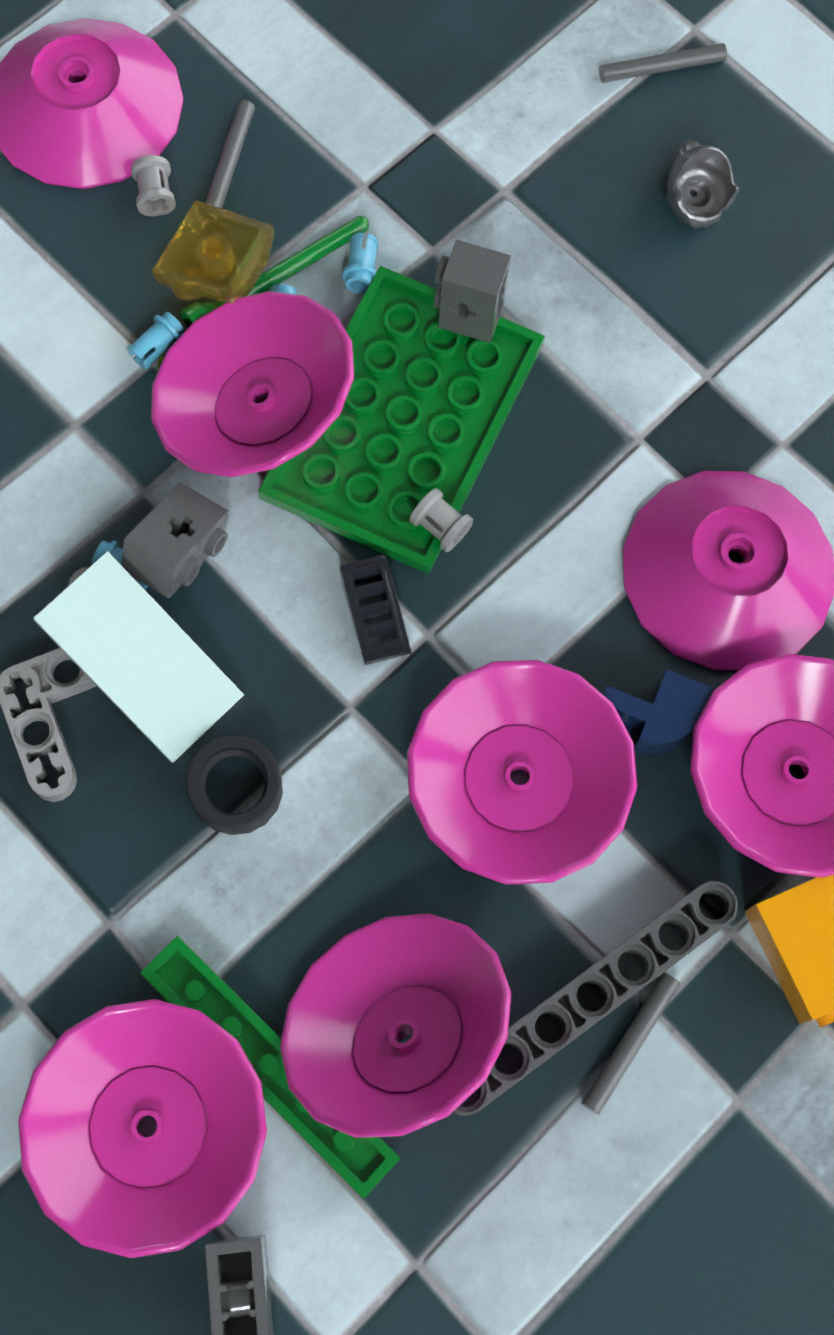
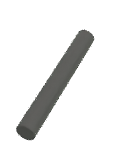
M724 43L604 64L599 67V76L601 82L606 83L726 61L727 49Z
M241 100L238 103L202 210V215L207 219H219L255 111V106L250 101Z
M662 973L581 1102L591 1112L599 1115L678 989L680 982L667 973Z

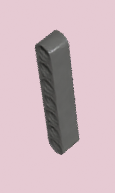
M709 881L700 885L508 1028V1038L504 1045L513 1047L520 1056L519 1069L512 1075H505L500 1073L493 1065L486 1081L478 1088L479 1095L477 1101L470 1107L459 1106L452 1113L458 1116H469L483 1109L729 924L736 916L738 910L737 897L733 890L726 884L718 881ZM701 896L712 897L718 902L721 909L718 920L708 919L701 913L699 909ZM670 925L679 931L682 940L679 950H670L661 944L658 933L660 926ZM621 955H631L639 960L642 966V974L639 980L631 981L625 979L620 974L618 960ZM589 984L599 990L602 996V1004L598 1011L589 1012L579 1005L576 994L579 986ZM550 1015L559 1021L561 1035L557 1042L547 1043L537 1036L535 1022L539 1016Z

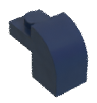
M667 669L658 683L651 703L608 685L603 695L614 704L628 733L632 731L638 734L634 744V752L642 755H659L674 750L689 737L713 688Z

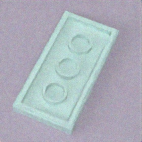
M108 551L33 618L45 633L171 763L175 762L244 696L236 685Z

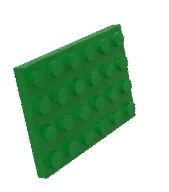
M380 266L346 328V332L353 342L354 380L340 415L311 448L275 469L269 470L258 490L259 499L429 575L442 550L440 548L441 542L422 525L414 526L409 521L410 516L420 501L436 488L443 493L442 499L460 513L544 345L545 336L502 317L499 318L491 343L438 328L440 309L433 307L437 290Z

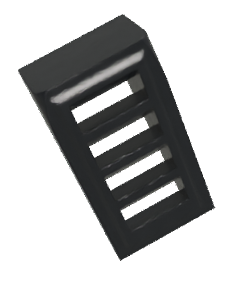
M380 555L340 566V579L364 665L411 654L386 556ZM380 579L378 582L355 587L359 583ZM384 594V601L361 607L359 605V600ZM390 614L391 620L368 626L364 624L365 619ZM395 632L396 639L374 645L369 643L368 638Z

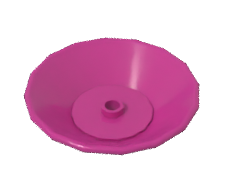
M82 18L47 25L16 43L0 62V150L12 166L45 184L88 189L122 182L132 176L131 165L135 160L149 155L160 156L177 133L184 98L176 66L153 39L122 23Z
M267 291L229 300L195 320L168 349L152 384L151 421L165 450L196 472L238 477L275 469L311 448L340 415L354 380L353 342L334 312L305 295Z
M702 471L665 485L637 512L623 546L624 589L641 625L673 655L713 671H739L747 664L785 654H797L823 627L834 597L833 549L815 514L783 486L744 471ZM729 553H739L743 558V562H733L729 557Z
M785 654L747 664L713 690L693 727L690 772L704 814L736 851L775 872L818 878L834 875V659ZM797 765L803 770L804 778L796 779L792 777L789 772V766Z
M540 660L493 661L452 679L422 711L407 751L409 798L428 838L462 869L505 885L552 883L593 864L623 831L637 790L634 743L614 704L581 675ZM516 770L524 771L528 776V782L524 785H516L512 782L510 774Z
M430 913L385 917L344 935L309 967L287 1005L280 1052L289 1090L315 1121L355 1138L404 1136L448 1117L486 1081L508 1038L511 990L498 954L469 926ZM412 1034V1037L407 1042L401 1043L405 1037Z
M156 999L106 1006L64 1031L33 1070L18 1118L22 1172L44 1215L82 1246L127 1258L179 1251L223 1224L255 1180L267 1135L262 1083L239 1041L201 1011ZM146 1116L154 1117L157 1122V1130L150 1137L143 1136L139 1130L140 1121Z

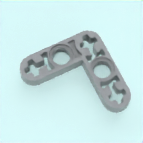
M61 648L13 665L4 670L0 675V705L28 783L38 796L51 802L61 801L70 796L77 783L76 771L51 704L97 687L81 669L78 677L70 683H59L54 679V671L57 665L62 661L72 660ZM22 679L26 685H32L26 689V695L34 709L24 711L23 705L16 695L9 694L15 690L14 682ZM43 721L49 725L50 729L49 736L45 742L35 746L25 743L23 737L25 728L32 722ZM58 748L57 753H52L54 750ZM49 755L51 764L58 772L65 771V774L58 778V787L51 789L47 783H40L41 780L47 777L44 763L39 757Z

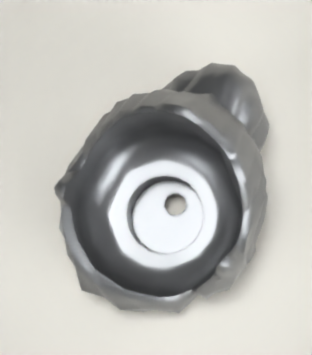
M693 140L683 142L670 158L671 169L668 175L665 197L679 221H682L685 225H690L694 229L700 227L708 228L711 224L718 222L722 211H726L734 202L739 192V187L735 186L729 159L720 149L713 146L700 145ZM690 192L695 193L696 196L692 197Z

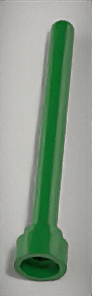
M364 216L353 218L212 303L208 301L202 304L198 301L192 303L180 311L186 328L188 329L195 320L229 300L269 291L272 286L284 282L349 243L354 234H364L369 229L368 219Z

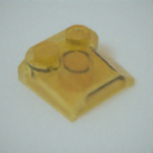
M195 200L153 268L152 273L158 283L169 286L174 295L182 300L191 301L205 297L233 304L237 298L248 296L269 261L275 234L273 225Z

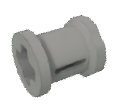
M156 155L144 156L135 160L131 165V175L137 181L139 192L136 198V206L138 207V212L145 216L166 215L176 207L174 194L170 192L168 182L171 166L164 157Z
M436 488L420 501L412 512L409 521L414 526L422 525L441 542L440 548L445 552H449L466 535L474 519L468 514L462 516L442 499L443 493Z

